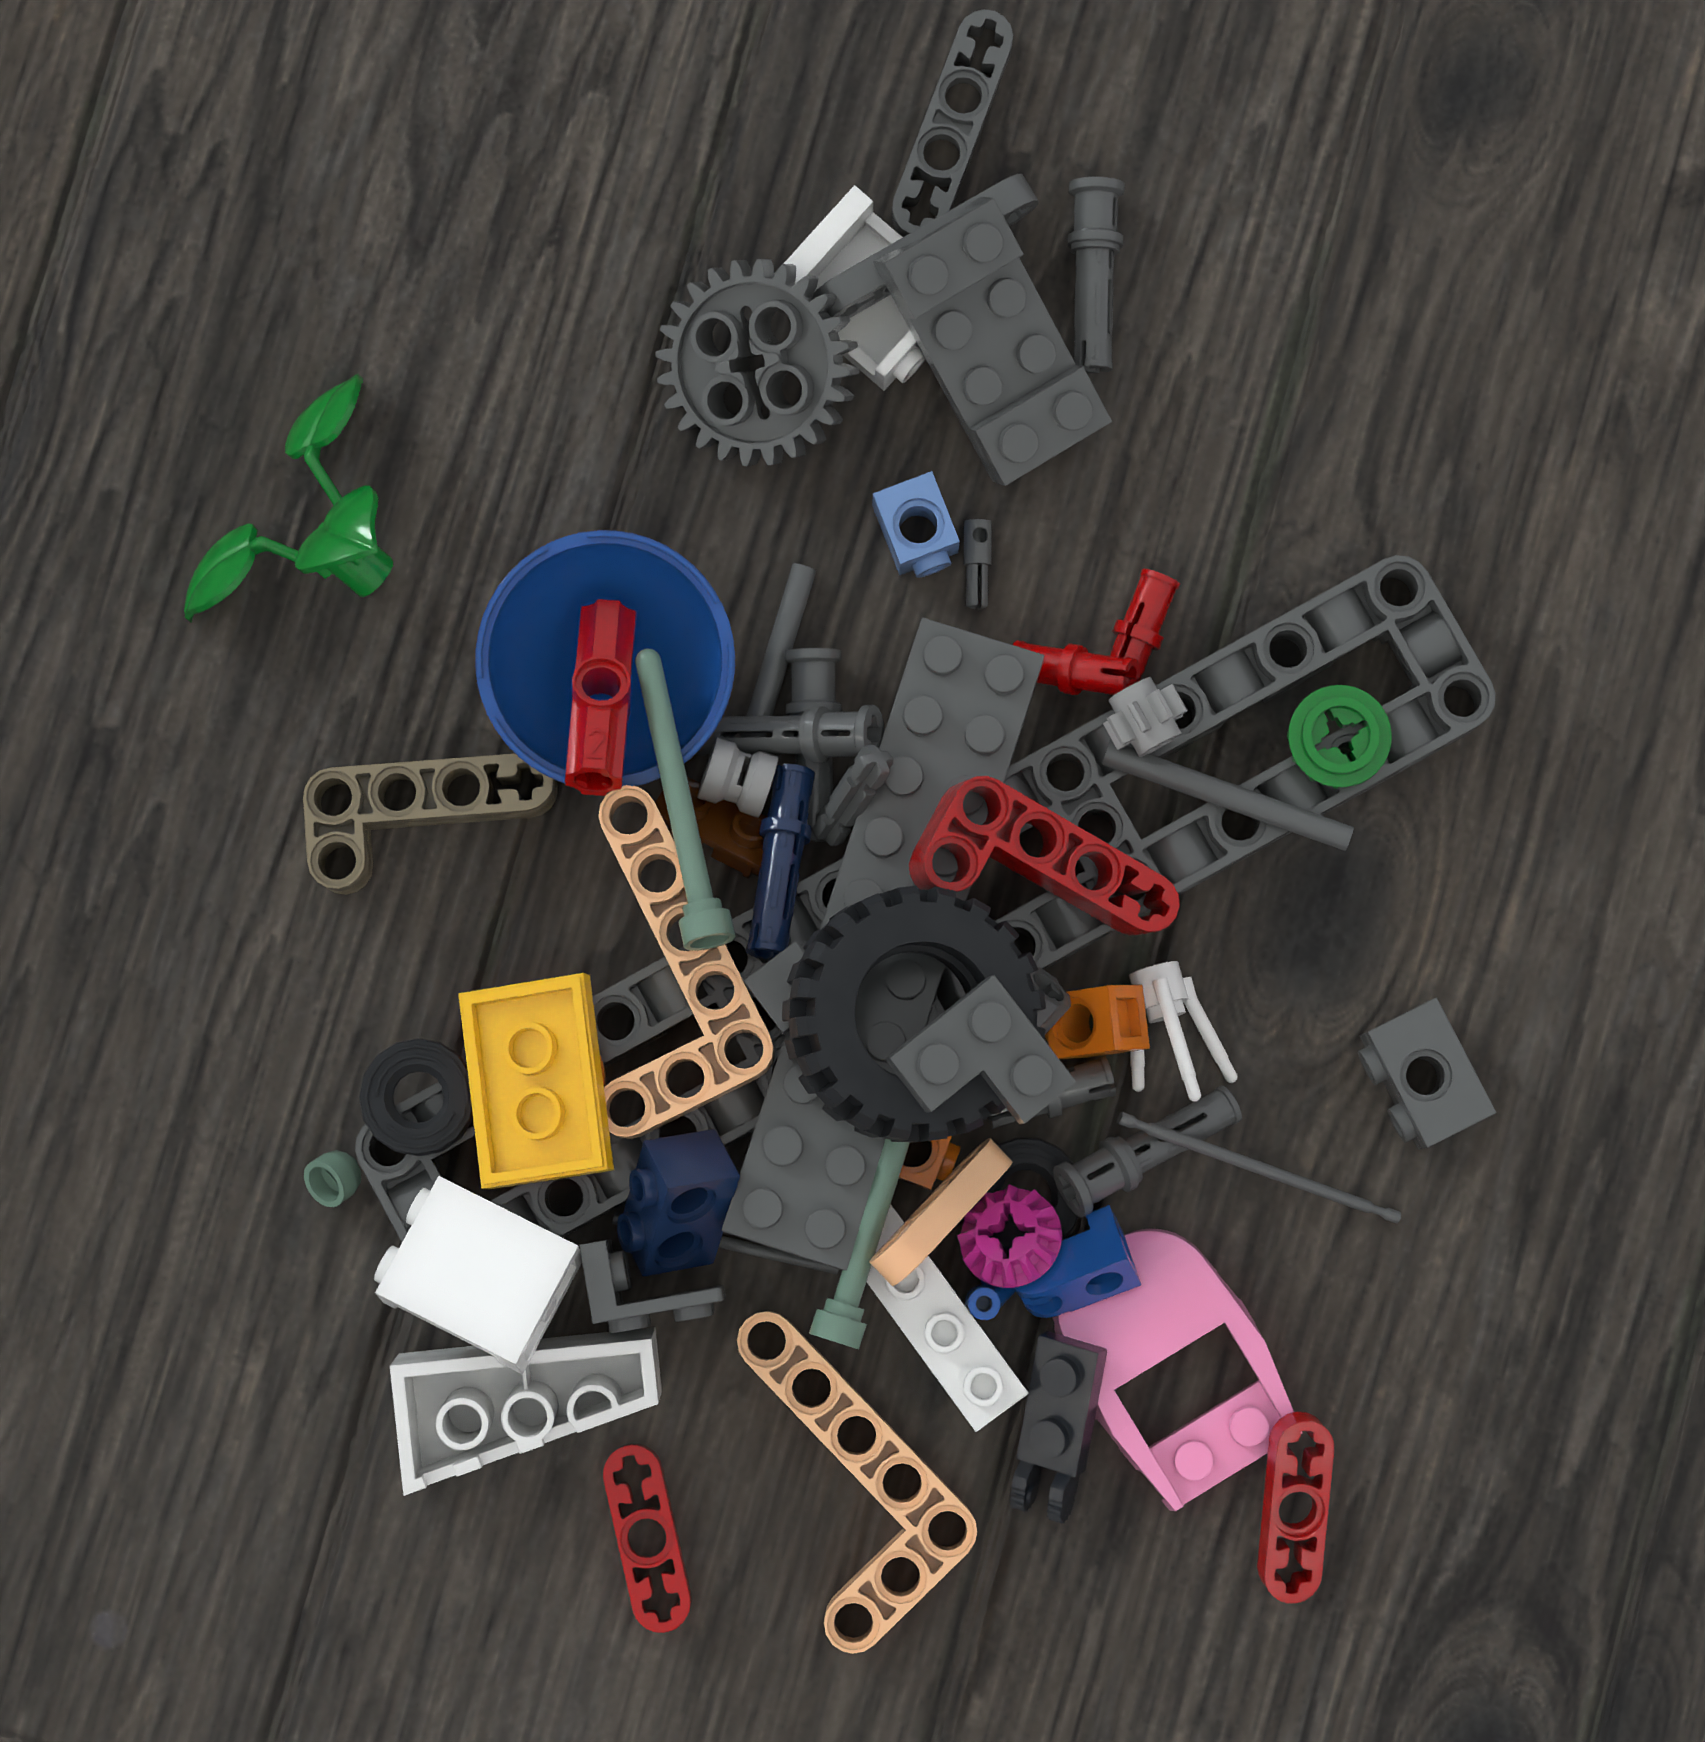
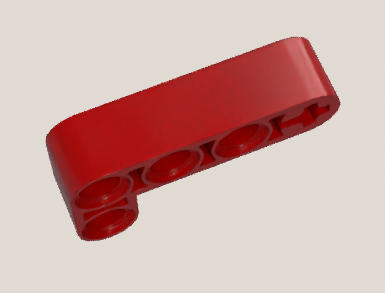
M975 776L947 790L913 850L909 862L910 876L915 886L920 890L940 887L960 892L970 887L976 881L988 858L991 857L1111 928L1129 936L1157 932L1170 926L1177 917L1180 907L1179 894L1166 877L1000 780L989 776ZM969 791L981 795L987 804L988 814L982 825L971 822L964 813L963 801ZM1025 823L1036 827L1043 837V848L1037 858L1028 855L1020 845L1019 835ZM940 847L949 850L957 860L958 870L956 877L951 882L941 880L933 869L932 859L934 853ZM1081 856L1090 858L1098 869V880L1092 890L1082 886L1076 877L1075 867ZM1116 890L1124 894L1109 898ZM1145 893L1146 896L1143 904L1151 910L1150 915L1139 917L1138 913L1140 912L1141 905L1128 896Z

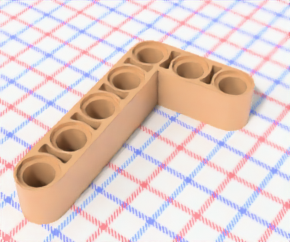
M625 785L620 790L609 792L601 802L599 809L601 828L704 1036L611 1081L604 1087L609 1132L619 1138L633 1139L641 1137L760 1078L769 1070L773 1063L775 1050L771 1036L726 945L698 951H681L671 945L669 940L670 929L677 920L684 917L682 908L688 904L675 842L648 792L636 786ZM634 802L644 806L647 810V822L637 833L630 835L622 834L613 827V814L622 804ZM658 859L666 860L676 868V880L666 891L659 893L648 891L642 886L640 881L642 870L651 861ZM712 975H722L730 979L734 985V996L731 1002L718 1010L702 1006L697 996L698 987L701 982ZM740 1033H751L757 1036L763 1044V1055L760 1061L753 1067L746 1069L737 1068L730 1064L726 1056V1049L730 1039ZM685 1061L694 1062L699 1065L704 1073V1085L701 1090L688 1098L677 1097L670 1091L668 1085V1076L672 1068L678 1063ZM627 1090L636 1091L642 1096L645 1103V1113L641 1121L630 1127L616 1125L611 1119L609 1112L610 1103L620 1092Z
M772 1311L758 1312L746 1319L739 1329L737 1344L739 1353L744 1361L903 1527L832 1597L826 1607L824 1626L826 1636L832 1645L843 1652L852 1654L865 1652L874 1646L969 1553L976 1541V1521L962 1500L786 1317ZM768 1321L775 1323L781 1327L785 1334V1348L775 1358H760L749 1347L748 1338L750 1331L760 1322ZM803 1370H820L826 1374L830 1381V1395L819 1405H805L794 1394V1379ZM849 1417H865L875 1428V1441L870 1448L863 1452L855 1453L848 1451L839 1442L838 1429L842 1422ZM901 1463L914 1467L920 1474L921 1479L917 1492L910 1498L902 1500L887 1494L883 1487V1479L887 1470ZM951 1511L963 1518L966 1529L964 1536L958 1543L945 1547L932 1541L928 1528L934 1516L940 1512ZM893 1558H908L919 1569L918 1581L908 1591H892L882 1581V1569ZM851 1603L864 1606L872 1615L870 1629L864 1635L855 1638L847 1637L840 1633L835 1626L834 1620L839 1609Z

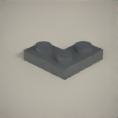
M995 975L988 976L885 1059L926 1113L935 1110L980 1073L1018 1124H1025L1076 1083V1080Z

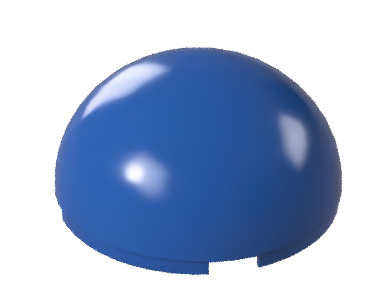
M597 530L568 535L549 542L521 560L506 575L489 600L479 627L475 651L476 677L481 700L495 730L519 758L542 774L565 783L572 707V677L576 665L581 606L591 605L597 599L620 601L625 607L636 610L637 614L631 676L630 716L627 723L622 786L647 784L659 779L660 774L635 664L637 654L643 649L650 648L657 651L661 657L682 757L685 763L711 737L721 721L729 702L735 674V649L730 622L723 604L704 575L692 563L668 546L648 537L622 531ZM606 694L590 696L592 699L599 701L613 698Z

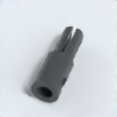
M969 519L964 521L966 606L971 609H976V607L977 609H983L988 606V566H991L992 563L991 520Z

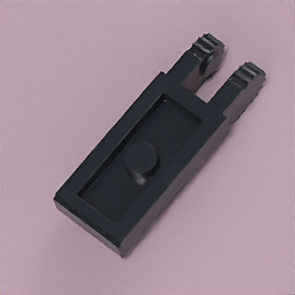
M1049 1331L1038 1336L1016 1458L1021 1461L1013 1475L1010 1505L1012 1508L1024 1512L1031 1508L1038 1493L1042 1467L1057 1471L1050 1487L1048 1509L1046 1511L1048 1513L1047 1517L1049 1520L1062 1524L1071 1515L1079 1477L1086 1470L1107 1356L1106 1348Z

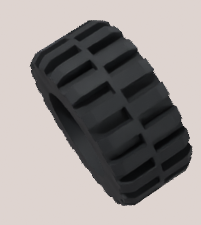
M917 886L899 887L888 892L874 894L842 909L830 917V921L822 929L815 931L804 944L803 948L806 951L801 960L793 964L787 979V983L792 985L789 1000L783 1001L782 1021L789 1022L791 1039L784 1042L789 1060L796 1059L803 1073L798 1077L799 1081L808 1094L815 1093L824 1102L822 1110L836 1121L844 1120L855 1126V1132L871 1138L881 1137L891 1139V1142L911 1143L947 1139L949 1136L968 1133L984 1125L983 1120L990 1115L1000 1114L1006 1108L979 1073L935 1110L926 1113L896 1074L880 1067L868 1054L859 1037L855 1020L857 993L861 982L870 970L890 956L902 953H920L934 957L948 967L959 980L965 994L970 992L988 976L995 975L1044 1039L1046 1029L1037 1027V1011L1046 1009L1044 989L1035 991L1030 973L1039 969L1031 952L1021 954L1013 941L1019 936L1015 929L1007 921L997 923L988 916L991 909L989 906L975 898L967 901L956 898V891L934 887L929 890H920Z

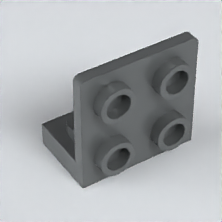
M612 1239L579 1245L592 1322L595 1324L608 1321L610 1334L649 1327L651 1325L650 1314L673 1310L675 1322L712 1316L715 1313L713 1302L723 1301L726 1298L723 1284L623 1302L621 1291L632 1288L627 1253L624 1250L614 1252Z

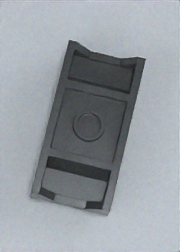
M980 197L971 202L958 217L916 242L873 260V263L993 482L1006 486L1108 425L1112 420L1084 367L1075 364L1019 257L1024 254L994 198Z

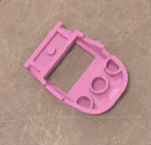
M1141 1229L1125 1234L1141 1286L1078 1310L1053 1317L1055 1323L1054 1330L1056 1334L1107 1349L1095 1419L1104 1427L1136 1470H1140L1164 1498L1161 1501L1170 1511H1177L1187 1502L1266 1455L1273 1426L1280 1418L1294 1411L1266 1342L1242 1300L1235 1295L1207 1258L1194 1244L1176 1233L1162 1229ZM1225 1323L1259 1380L1148 1447L1114 1390Z

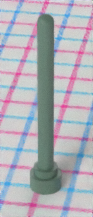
M646 648L637 654L635 664L688 902L682 908L684 917L678 922L683 946L686 950L691 951L712 949L733 941L736 937L730 910L722 907L719 898L713 897L661 657L657 651Z
M885 1139L847 1271L842 1270L834 1299L827 1298L824 1309H816L809 1334L859 1350L867 1324L861 1322L864 1309L858 1307L871 1269L869 1262L876 1253L910 1144L909 1142H891V1139Z

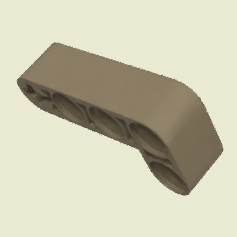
M516 754L331 767L320 770L310 777L305 786L303 796L306 852L310 874L319 884L335 894L348 895L358 892L367 884L372 876L371 830L533 818L543 815L552 808L557 799V781L532 768ZM531 771L537 781L543 782V787L534 788L532 799L526 801L523 800L517 790H497L502 802L494 804L495 790L490 773L497 772V779L502 785L521 783L523 778L522 772ZM462 775H471L479 779V795L471 804L456 806L449 802L447 796L448 787L454 779ZM398 780L413 782L416 788V796L408 808L401 811H393L386 808L384 796L389 785ZM338 784L350 787L352 800L348 809L336 816L324 814L321 800L325 791L331 786ZM337 848H351L356 857V864L352 873L343 879H330L325 870V862L328 855Z

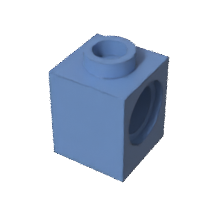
M932 471L873 493L872 507L899 575L914 570L916 577L921 578L939 572L952 564L949 556L958 553L960 541ZM923 516L933 523L936 533L927 542L913 543L902 535L900 531L901 524L909 517Z

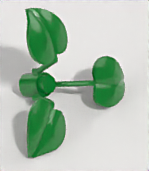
M359 374L331 388L315 399L297 418L285 444V453L291 459H298L304 455L306 464L334 505L326 515L324 522L307 537L299 551L264 536L256 538L258 529L251 523L239 526L224 535L207 551L190 581L184 608V618L192 623L194 614L211 608L229 596L248 574L255 560V555L262 552H271L295 562V567L303 574L317 572L324 579L333 574L359 597H365L373 593L388 577L393 567V559L377 545L375 534V519L378 508L377 492L372 487L365 485L342 497L320 463L321 447L330 444L339 436L353 413L361 384H363V378Z

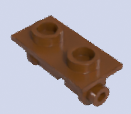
M687 777L702 846L706 844L714 848L711 854L712 858L742 872L743 876L747 879L752 874L758 876L764 839L759 834L761 821L767 818V816L760 814L759 818L742 813L735 803L726 800L714 804L699 799L697 795L701 783ZM662 790L655 804L673 838L664 792Z

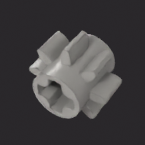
M1148 677L1123 689L1108 700L1115 714L1109 716L1103 725L1117 750L1131 744L1138 756L1143 757L1182 735L1175 721L1183 717V714L1188 710L1173 684L1159 690L1152 678Z

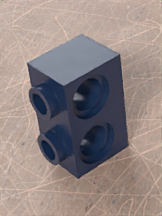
M715 1129L643 1141L636 1169L632 1170L630 1174V1191L624 1213L620 1214L617 1220V1233L621 1247L625 1252H631L643 1277L714 1263L723 1234L722 1227L740 1178Z

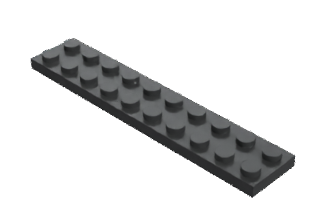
M922 617L879 747L880 751L890 753L893 765L889 769V775L882 786L875 790L876 795L866 810L856 817L820 929L830 921V917L865 898L899 887L915 886L909 871L912 852L941 798L950 787L975 776H989L1005 783L1045 655ZM969 791L963 801L964 813L971 822L982 825L988 814L987 804L981 795ZM941 847L938 848L932 859L933 869L941 880L951 882L956 877L958 870L957 860L949 850ZM971 886L956 892V898L967 901ZM902 953L884 959L865 976L857 993L855 1020L862 1044L880 1067L893 1074L896 1073L885 1059L927 1026L946 966L929 955ZM790 1031L786 1033L784 1041L791 1039ZM783 1041L722 1231L847 1271L886 1138H871L855 1132V1126L844 1120L836 1121L823 1111L824 1102L815 1093L808 1094L799 1081L798 1077L803 1073L796 1059L789 1060L785 1042Z

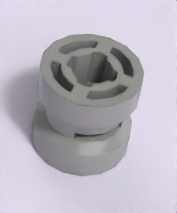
M717 737L705 767L697 798L714 804L726 800L735 803L740 812L759 818L775 774L778 756L762 751L751 755L739 751L735 742ZM742 771L744 772V775L742 778L741 785H737L740 773Z

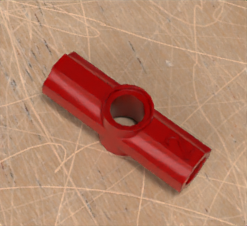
M597 599L591 605L581 606L576 665L572 677V707L565 785L574 787L583 795L605 796L608 792L622 788L627 723L630 716L631 676L637 614L636 610L625 607L617 600ZM606 694L613 698L599 701L592 699L590 696Z

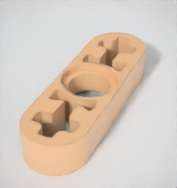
M991 1138L985 1140L948 1175L876 1252L869 1263L892 1287L897 1285L923 1262L1008 1170L1013 1161Z

